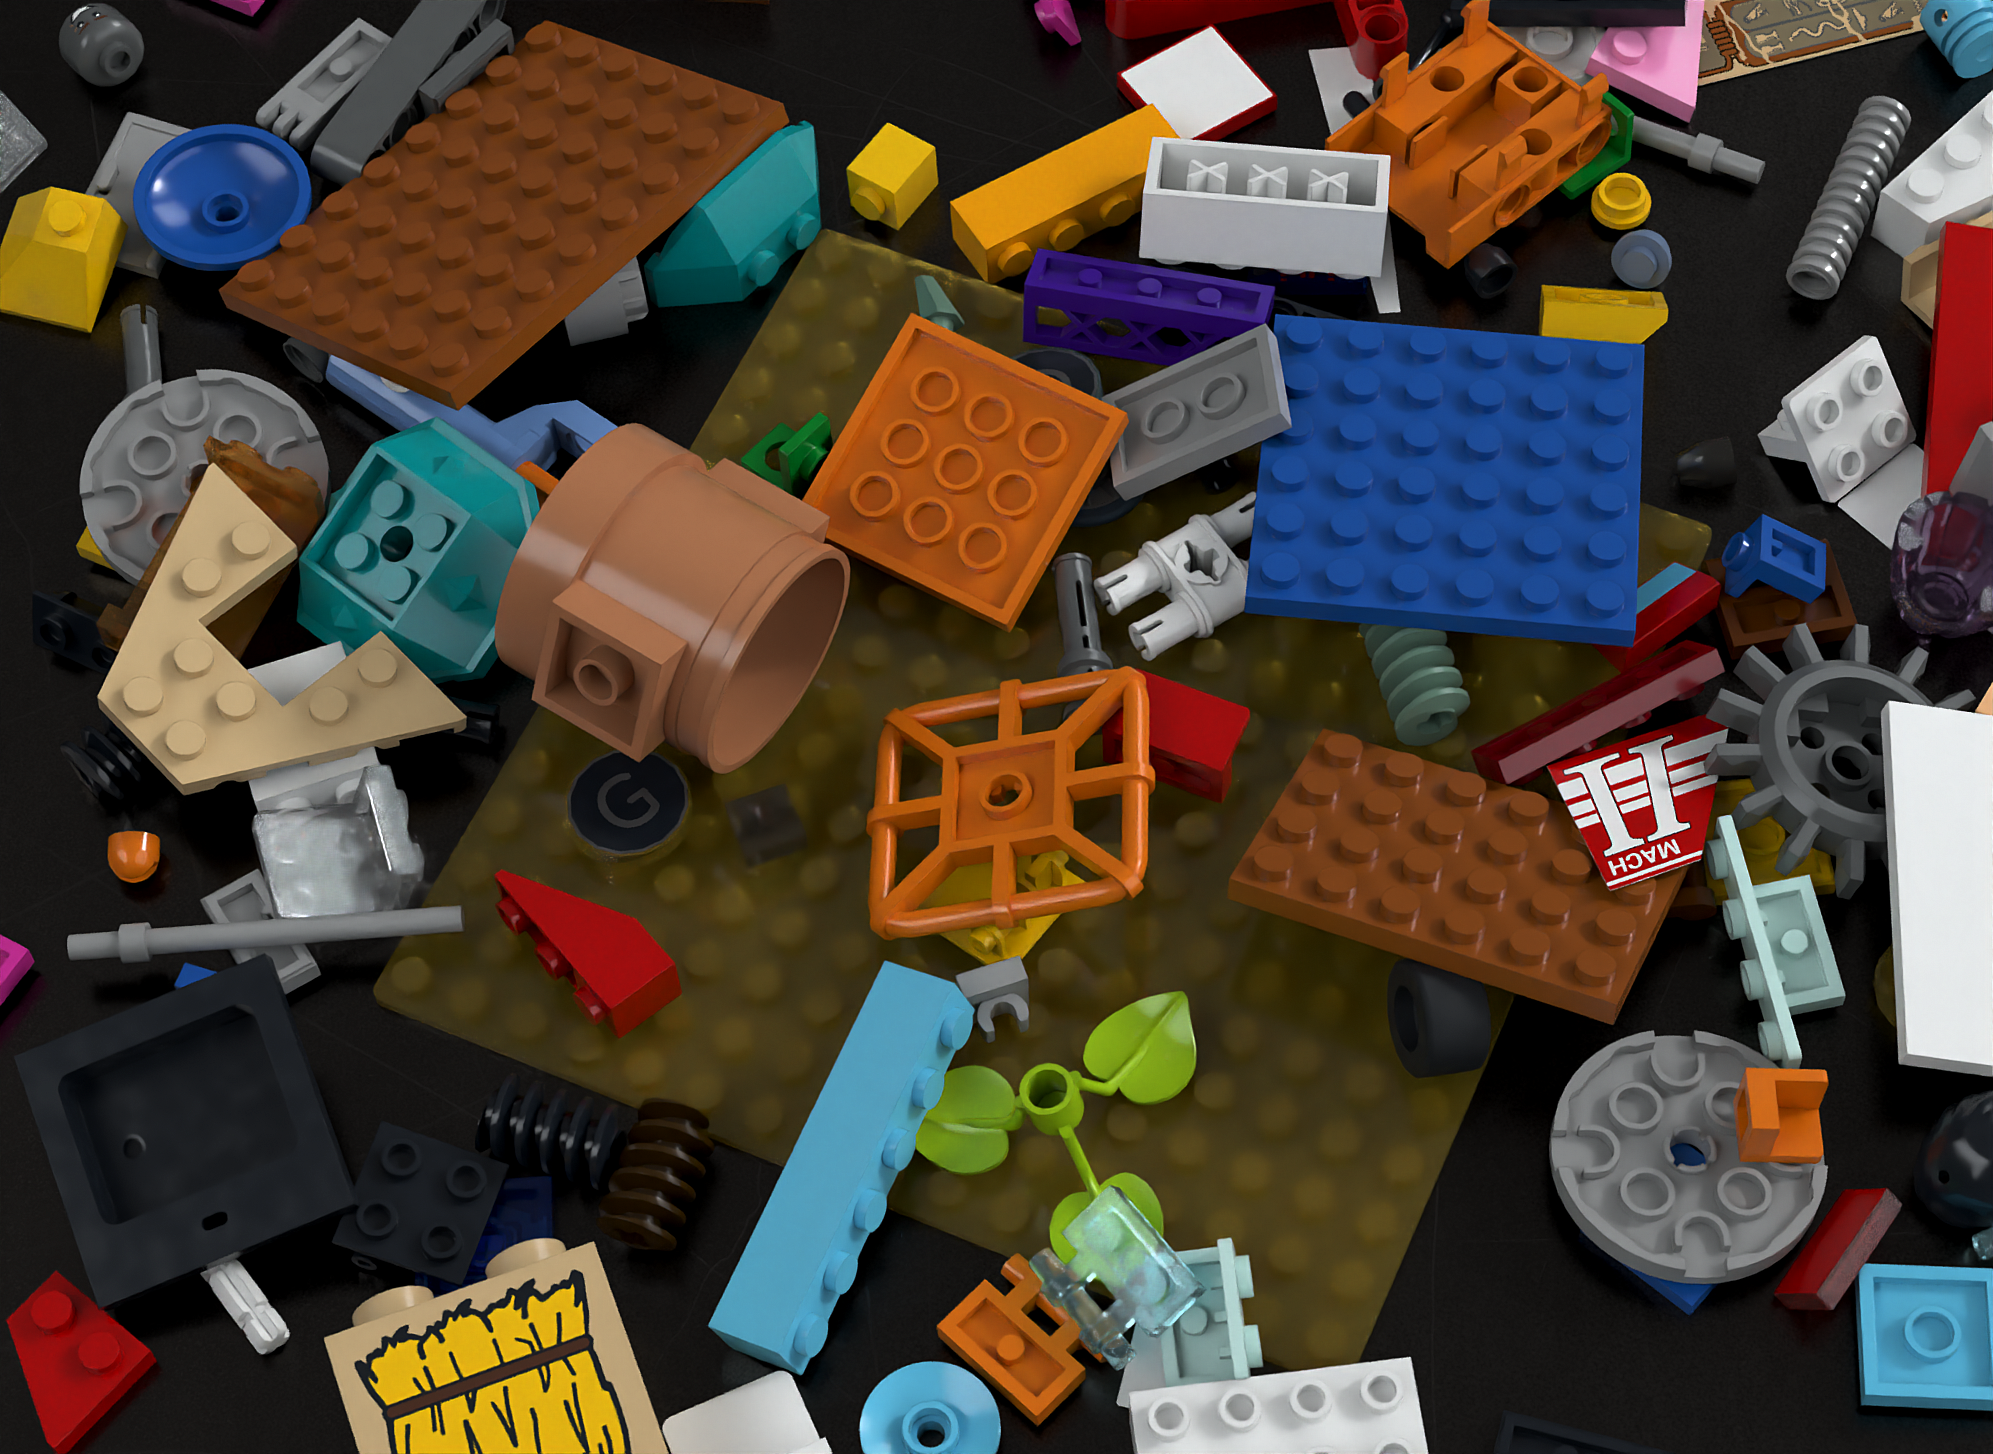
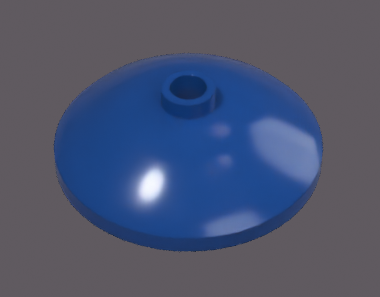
M237 124L201 127L168 141L144 164L137 177L133 192V208L137 224L142 235L152 248L165 258L179 265L205 271L240 269L251 261L261 260L282 247L280 237L286 230L305 223L312 202L310 178L299 154L288 143L270 132L256 127Z

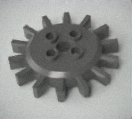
M1806 623L1794 625L1782 644L1784 653L1793 669V672L1787 676L1754 645L1745 651L1733 673L1765 702L1762 705L1720 688L1710 704L1705 718L1747 734V744H1715L1703 764L1706 775H1750L1755 792L1745 795L1731 814L1736 831L1754 826L1762 819L1772 816L1791 834L1779 849L1775 870L1787 876L1804 862L1811 847L1836 856L1834 875L1836 894L1839 898L1850 900L1864 881L1867 872L1866 861L1882 860L1889 873L1881 727L1882 709L1888 701H1896L1967 712L1976 701V697L1967 689L1948 695L1942 701L1933 704L1922 692L1915 688L1914 685L1925 671L1929 655L1927 651L1919 646L1901 659L1894 673L1870 665L1869 653L1871 644L1869 628L1866 625L1855 624L1841 646L1840 660L1824 661ZM1800 738L1811 740L1817 749L1806 747ZM1862 744L1872 746L1878 755H1872ZM1844 757L1849 759L1860 770L1861 779L1852 780L1841 776L1835 770L1832 758ZM1868 800L1878 802L1883 808L1877 807L1873 809Z

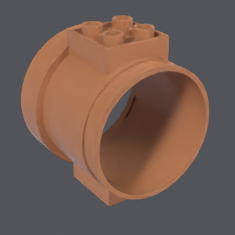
M626 424L604 435L577 459L552 490L534 518L515 555L504 583L496 615L495 646L498 656L504 664L535 682L532 695L533 701L639 763L659 744L664 742L684 754L697 757L704 766L716 773H729L747 763L770 741L792 713L814 678L832 642L846 603L850 582L849 560L844 552L830 544H824L830 516L726 458L722 459L707 472L704 461L696 454L642 424Z

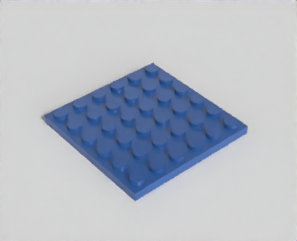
M1275 314L1273 334L1277 338L1292 428L1262 440L1244 613L1633 647L1637 614L1645 345Z

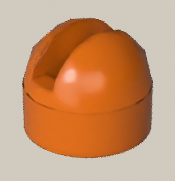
M123 831L110 835L108 837L107 849L110 868L121 880L126 882L138 883L147 880L156 871L158 866L160 838L154 834L141 831Z

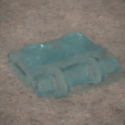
M1109 1185L1061 1232L1078 1252L1068 1264L1063 1265L1050 1248H1045L1038 1252L1028 1265L1043 1283L1040 1287L1042 1294L1053 1307L1062 1306L1081 1328L1079 1333L1081 1341L1092 1354L1101 1353L1115 1370L1122 1369L1136 1356L1137 1352L1123 1337V1334L1135 1322L1147 1336L1158 1338L1207 1291L1121 1188ZM1096 1275L1117 1299L1104 1312L1083 1289Z

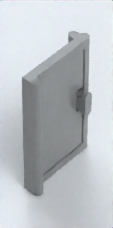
M127 112L85 193L86 195L106 199L129 226L115 264L116 267L158 279L167 258L152 248L139 229L133 208L134 187L137 177L147 160L168 141L191 131L190 129L132 112ZM103 192H108L107 195H101Z

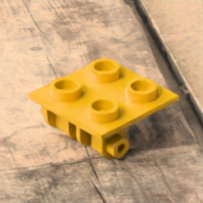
M1063 850L1017 858L1016 894L1084 883L1085 881L1065 868L1064 865L1069 860V857ZM993 862L958 867L914 911L991 898ZM1060 914L1020 920L1018 927L999 930L996 924L939 934L987 966L1019 955L1022 960Z

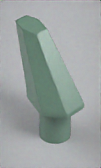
M920 275L914 278L920 317L953 332L964 326L965 321L933 276Z

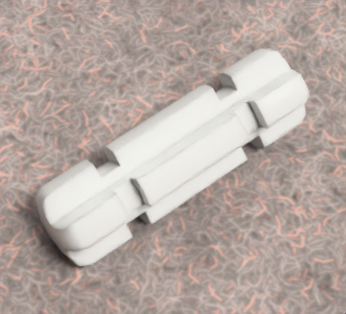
M233 1259L200 1273L205 1281L210 1284L213 1292L238 1326L246 1333V1337L258 1353L266 1355L285 1344L290 1336L285 1322L276 1310L270 1306L268 1299L240 1261Z

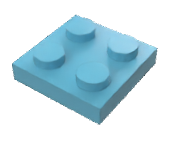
M1858 1263L1854 1277L1861 1405L1993 1411V1269Z

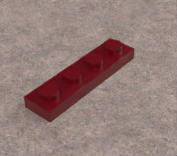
M1685 640L1470 751L1478 773L1509 786L1525 784L1536 779L1543 773L1542 766L1560 757H1574L1590 751L1598 743L1596 738L1615 728L1627 729L1644 723L1652 716V709L1669 700H1685L1701 693L1706 687L1704 682L1725 672L1718 650L1714 647Z

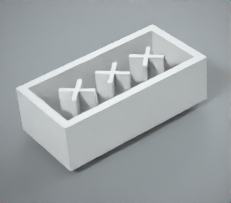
M1152 137L1143 191L1139 257L1152 258L1160 263L1169 265L1189 261L1213 263L1220 268L1230 270L1250 266L1274 268L1278 272L1291 275L1311 271L1334 273L1344 279H1361L1365 276L1381 277L1391 156Z
M1411 1357L1254 1376L1247 1379H1231L1129 1392L1130 1428L1134 1454H1428Z

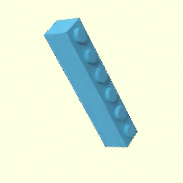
M886 960L884 961L709 1322L708 1327L732 1349L802 1376L810 1358L817 1355L823 1347L828 1333L829 1317L839 1296L848 1291L855 1279L858 1267L857 1258L869 1233L875 1231L884 1218L887 1207L886 1197L898 1172L905 1169L912 1159L916 1146L915 1136L927 1111L936 1106L942 1095L944 1075L955 1051L961 1049L970 1036L973 1025L972 1016L975 1009L955 983Z

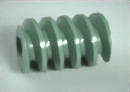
M1361 623L1358 626L1360 634L1365 638L1364 644L1368 656L1372 659L1371 664L1374 674L1380 680L1379 687L1383 698L1387 701L1386 706L1390 719L1395 722L1394 729L1397 739L1407 745L1422 746L1434 744L1450 735L1458 725L1457 717L1463 714L1471 703L1468 692L1460 688L1463 683L1460 670L1452 667L1455 658L1452 649L1445 646L1447 642L1446 632L1444 630Z

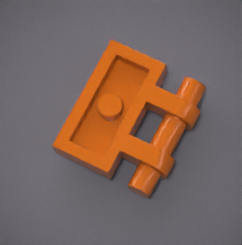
M1016 1253L1004 1264L1001 1270V1274L1015 1287L1004 1296L985 1279L937 1325L938 1337L1038 1427L1086 1379L1085 1367L1071 1355L1076 1350L1085 1348L1100 1363H1104L1115 1353L1119 1346V1341L1102 1327L1104 1319L1090 1306L1084 1305L1080 1308L1057 1287L1059 1284L1058 1278L1043 1265L1035 1268L1023 1256ZM1040 1308L1060 1327L1049 1336L1026 1316L1031 1310Z

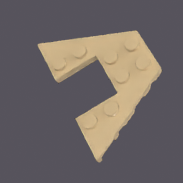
M214 462L208 466L97 696L99 708L183 795L214 789L219 783L224 781L244 782L266 777V771L298 763L307 762L309 766L353 757L361 749L376 746L381 749L400 746L399 740L453 728L454 733L463 731L466 728V716L382 631L378 632L295 698L282 706L205 628L298 558L297 545Z

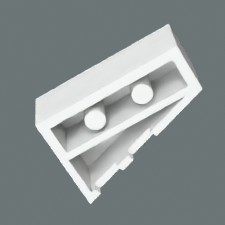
M1993 90L1881 190L1871 236L1903 258L1911 254L1918 247L1938 240L1940 238V230L1946 221L1964 224L1969 220L1977 219L1993 211Z

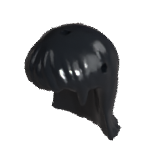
M1993 1090L1984 1091L1979 1094H1970L1963 1097L1959 1102L1947 1106L1940 1118L1932 1125L1930 1132L1923 1138L1916 1157V1164L1912 1169L1915 1194L1919 1201L1925 1204L1929 1212L1953 1227L1972 1229L1974 1227L1993 1226Z

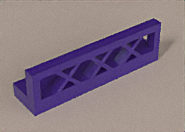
M1038 248L1024 284L1023 342L1172 366L1216 346L1215 342L1223 337L1234 338L1265 323L1268 326L1274 306L1275 287ZM1039 306L1059 309L1072 322L1065 327L1039 323ZM1105 317L1120 319L1131 332L1123 337L1108 335L1096 322ZM1164 327L1180 329L1191 341L1182 347L1168 345L1156 332Z

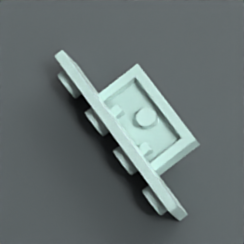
M1732 816L1717 817L1713 840L1706 841L1705 843L1706 858L1712 878L1714 880L1723 879L1729 900L1723 901L1722 907L1728 935L1731 940L1741 939L1746 960L1740 962V973L1745 994L1749 1001L1758 999L1765 1021L1758 1023L1761 1050L1763 1056L1770 1061H1776L1779 1068L1799 1069L1802 1053L1791 1016L1841 1006L1846 996L1810 875L1752 886Z

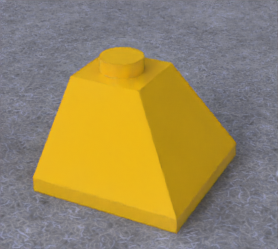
M48 187L19 197L0 247V312L91 333L129 226L104 198L56 187Z
M1541 285L1539 336L1641 344L1668 321V306L1662 292Z

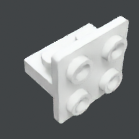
M1867 335L1861 337L1783 397L1781 402L1783 409L1778 413L1777 420L1758 434L1766 455L1806 462L1821 499L1831 503L1838 501L1916 438V432L1878 339Z

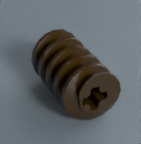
M653 1097L644 1099L637 1111L639 1122L634 1123L628 1133L630 1145L625 1146L618 1157L620 1169L615 1170L609 1179L608 1185L611 1193L605 1194L599 1203L598 1208L601 1217L596 1218V1225L609 1237L631 1247L671 1252L675 1249L677 1241L674 1236L662 1229V1227L681 1228L687 1220L685 1213L672 1205V1202L691 1204L696 1197L695 1190L682 1181V1179L701 1180L706 1172L704 1165L691 1157V1155L709 1157L713 1154L715 1145L712 1140L701 1133V1130L708 1129L710 1123L708 1118L699 1110L671 1099Z

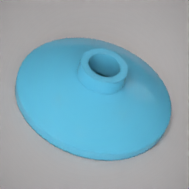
M944 1362L914 1363L888 1375L869 1395L860 1419V1440L864 1454H996L1001 1435L999 1411L988 1388L969 1371ZM928 1430L940 1431L945 1436L939 1446L932 1448L923 1446L919 1442V1438Z

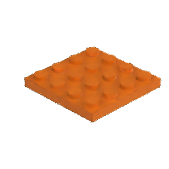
M911 312L802 501L830 516L824 540L825 544H830L874 568L1010 633L1129 423L1128 415L1123 410Z

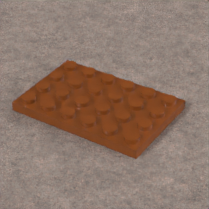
M1323 728L1230 876L1227 899L1613 1025L1691 863L1610 891L1565 803L1545 798L1536 792L1523 791L1482 778L1475 773L1462 772L1421 759L1414 754L1398 752L1369 743L1350 734L1337 733Z

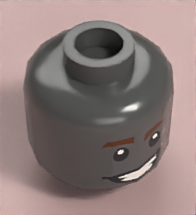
M89 3L77 8L66 18L60 29L58 45L63 59L83 79L96 86L114 87L125 82L137 71L143 60L144 43L141 33L117 9L104 3Z

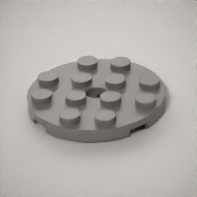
M206 369L196 370L197 376L181 378L164 384L161 383L160 379L132 393L109 413L92 437L85 453L80 475V496L82 498L84 517L98 550L118 574L139 589L148 592L193 499V495L190 492L192 482L197 477L204 475L208 466L214 462L297 545L298 558L250 594L266 588L287 574L299 563V557L327 516L331 496V473L323 443L314 423L303 408L284 391L271 383L244 373Z
M1654 1030L1634 1034L1609 1044L1590 1057L1575 1072L1562 1093L1552 1123L1549 1141L1550 1166L1557 1192L1566 1210L1578 1227L1599 1248L1630 1268L1653 1277L1680 1283L1713 1284L1738 1280L1756 1274L1782 1259L1797 1245L1813 1221L1824 1194L1828 1165L1824 1164V1154L1821 1161L1817 1164L1739 1162L1733 1107L1734 1097L1746 1068H1779L1776 1064L1744 1044L1723 1036L1694 1030L1692 1037H1655ZM1680 1143L1691 1144L1703 1153L1706 1164L1688 1166L1681 1163L1677 1167L1674 1164L1675 1158L1670 1151V1147Z

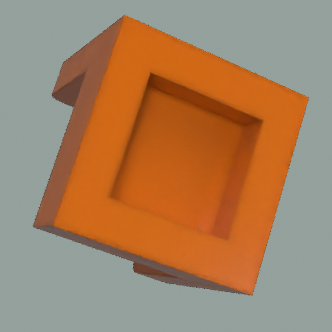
M1745 1069L1733 1100L1739 1162L1817 1164L1821 1161L1824 1149L1819 1107L1829 1085L1826 1070Z

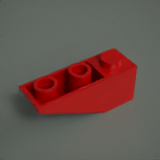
M502 869L494 874L501 898L495 904V908L501 919L513 934L519 936L526 932L537 946L533 951L544 970L555 981L563 976L576 990L572 994L575 1003L594 1026L603 1021L613 1034L620 1039L682 994L675 962L636 918Z

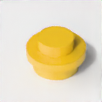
M1615 173L1609 175L1593 191L1591 199L1592 213L1600 223L1609 228L1625 230L1637 227L1647 219L1650 213V194L1644 183L1632 174Z

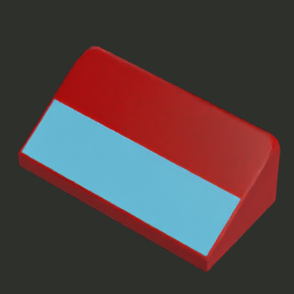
M1674 561L1637 587L1636 634L1633 647L1592 645L1620 673H1623L1639 664L1714 610L1718 605L1722 585L1712 576Z

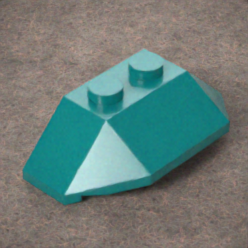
M804 120L799 122L797 126L791 125L776 131L693 206L671 232L662 252L654 253L644 264L650 302L657 307L743 301L758 286H764L769 283L776 275L779 267L798 249H804L814 241L819 230L822 228L819 170L814 126Z

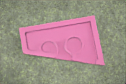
M1688 0L1685 27H1608L1591 55L1584 73L1595 77L1602 72L1607 76L1609 85L1689 123L1696 108L1704 0Z

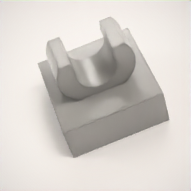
M1020 955L956 975L957 987L975 1009L972 1016L973 1023L978 1022L979 1033L987 1043L995 1041V1029L991 1021L992 1018L1004 1013H1009L1016 1019L1020 1032L1028 1030V977Z

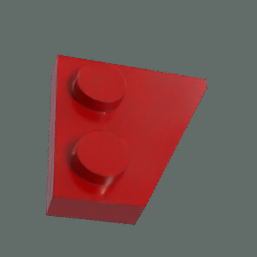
M55 1271L7 1319L46 1441L55 1454H66L157 1361L149 1348L104 1310L99 1309L97 1304L58 1271Z

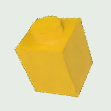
M888 122L846 168L851 206L865 218L872 221L879 220L896 230L900 229L938 185L935 147Z

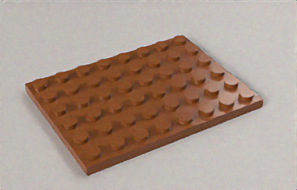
M545 20L526 33L525 37L515 45V51L510 56L504 54L494 59L468 85L451 94L445 102L446 109L442 113H432L423 122L411 127L400 141L383 155L370 161L362 171L360 178H353L339 191L327 196L322 205L307 217L303 225H297L286 230L280 237L282 247L261 260H254L240 268L235 277L219 289V292L228 309L459 411L701 200L776 131L787 125L789 119L781 102Z

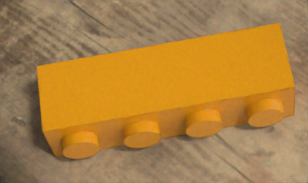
M1151 103L950 201L953 239L988 286L1006 277L1017 276L1032 265L1038 248L1060 252L1070 250L1081 240L1109 226H1118L1128 220L1131 215L1141 211L1152 137L1181 138L1154 104Z

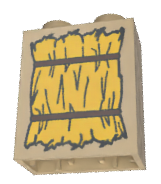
M539 1238L516 1244L496 1255L488 1263L485 1269L487 1280L434 1298L430 1289L422 1286H403L384 1291L366 1300L355 1310L352 1316L353 1328L324 1338L359 1454H669L594 1241L566 1251L563 1242L553 1238Z

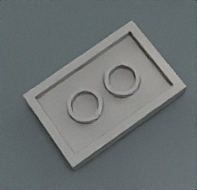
M1266 323L1102 397L1103 402L1127 412L1129 419L1127 427L1110 455L1113 487L1125 501L1292 428L1277 338Z

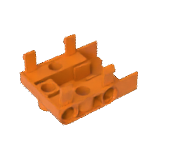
M1472 0L1466 4L1461 11V16L1465 18L1464 32L1408 74L1409 54L1405 51L1386 64L1379 72V77L1383 79L1382 95L1375 103L1325 140V150L1391 156L1388 209L1425 236L1426 253L1447 269L1500 228L1511 224L1592 161L1605 146L1612 130V109L1602 102L1603 94L1609 90L1607 76L1601 72L1581 87L1489 22L1490 0Z

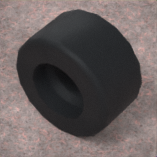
M1409 958L1396 961L1388 980L1387 1014L1395 1050L1405 1070L1415 1078H1426L1481 1068L1488 1056L1491 1039L1490 1010L1483 982Z

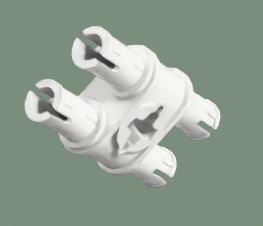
M1255 492L1248 493L1244 498L1212 516L1206 514L1193 515L1189 518V524L1157 542L1152 540L1145 542L1142 548L1139 549V557L1111 573L1094 580V589L1101 604L1104 606L1110 601L1111 604L1106 606V610L1113 616L1156 590L1165 593L1172 603L1139 622L1129 625V634L1136 649L1139 651L1144 646L1146 647L1145 650L1141 651V656L1147 661H1151L1158 654L1192 635L1196 638L1209 637L1213 634V628L1244 611L1249 559L1244 561L1241 558H1237L1231 551V548L1252 536L1256 501Z

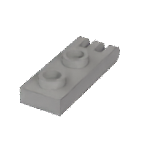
M357 18L259 109L256 115V123L266 130L272 129L273 134L284 141L289 139L290 145L300 151L306 150L318 139L322 131L393 38L362 19Z

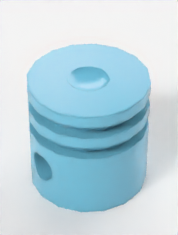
M1929 0L1921 12L1919 21L1922 28L1942 55L1945 56L1948 63L1953 66L1956 74L1963 78H1975L1992 70L1993 0ZM1947 11L1948 19L1942 21V15Z

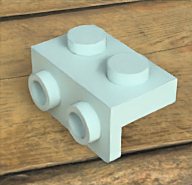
M1232 1238L1217 1239L1218 1247L1150 1255L1166 1388L1231 1379H1247L1251 1377L1250 1368L1263 1367L1258 1325L1245 1326L1241 1299L1254 1297L1249 1255L1236 1256Z

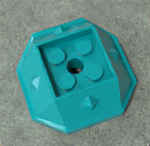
M437 416L371 444L343 487L331 494L325 521L298 559L300 584L297 622L327 645L341 641L346 657L378 632L382 631L435 685L452 680L462 682L484 678L498 658L495 646V622L504 583L515 555L540 510L535 485ZM413 543L411 552L405 558L408 547Z

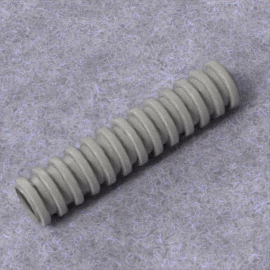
M1873 96L1867 98L1859 108L1858 115L1855 117L1853 126L1847 135V140L1836 159L1835 167L1832 169L1829 180L1824 186L1823 194L1819 197L1817 207L1812 213L1811 221L1807 224L1805 234L1799 242L1798 250L1795 251L1792 263L1787 269L1786 278L1788 284L1802 296L1824 300L1833 297L1839 289L1840 281L1845 275L1852 253L1856 250L1858 240L1863 234L1864 226L1869 220L1870 212L1874 209L1876 199L1881 193L1882 185L1887 179V174L1891 170L1893 160L1898 154L1899 146L1904 140L1905 132L1910 126L1911 117L1909 111L1895 99L1885 96Z

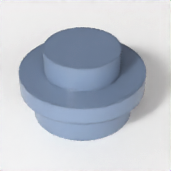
M1637 230L1625 234L1618 240L1612 251L1611 262L1615 273L1623 282L1636 288L1646 289L1655 287L1664 281L1671 269L1672 257L1669 245L1661 235L1651 230Z

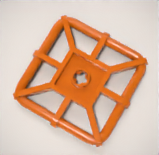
M1124 666L1120 669L1098 670L1022 684L1019 679L1002 681L999 689L922 702L906 707L903 710L893 708L882 720L885 727L882 729L877 747L874 807L868 811L866 818V831L872 837L868 889L871 930L884 940L889 941L896 938H915L996 924L999 930L1018 927L1019 921L1024 919L1103 907L1119 902L1124 898L1132 901L1144 889L1141 880L1145 875L1148 863L1149 795L1155 790V770L1149 765L1150 703L1145 676L1130 666ZM1087 699L1057 729L1022 735V717H1025L1027 709ZM1120 707H1123V763L1075 771V752ZM999 715L998 740L953 747L927 729V727ZM904 745L906 747L911 745L943 767L941 795L900 802ZM1016 790L1019 797L1014 802L1006 806H994V804L1004 801L1006 792ZM1114 794L1122 795L1121 861L1073 829L1074 801ZM940 825L939 845L895 887L898 839L903 836L906 830ZM1063 850L1103 878L1096 881L1016 894L1017 858ZM993 862L991 898L914 911L958 867Z

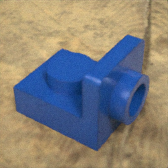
M1761 514L1744 533H1736L1725 547L1722 565L1726 567L1725 593L1738 598L1756 579L1809 604L1825 591L1826 544L1764 514Z

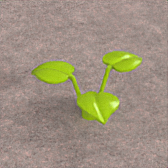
M1174 991L1141 999L1113 1013L1095 1028L1085 1045L1083 1061L1088 1072L1096 1079L1105 1083L1082 1078L1078 1071H1071L1069 1073L1064 1067L1057 1064L1044 1063L1033 1067L1025 1074L1020 1083V1096L1015 1098L1013 1089L1008 1081L997 1071L988 1067L964 1066L946 1072L942 1095L936 1106L927 1111L915 1136V1149L929 1162L949 1173L958 1175L985 1173L996 1168L1005 1160L1009 1151L1007 1131L1020 1129L1028 1114L1034 1126L1042 1133L1062 1136L1087 1191L1073 1193L1064 1198L1053 1213L1049 1232L1050 1241L1057 1257L1068 1270L1087 1280L1121 1289L1136 1286L1152 1269L1150 1255L1159 1254L1164 1232L1161 1205L1151 1187L1133 1173L1124 1172L1116 1174L1104 1181L1100 1186L1098 1185L1073 1131L1081 1121L1084 1113V1103L1079 1090L1109 1097L1120 1089L1125 1098L1137 1105L1158 1104L1170 1100L1179 1094L1193 1075L1197 1057L1190 1006L1186 994L1183 991Z

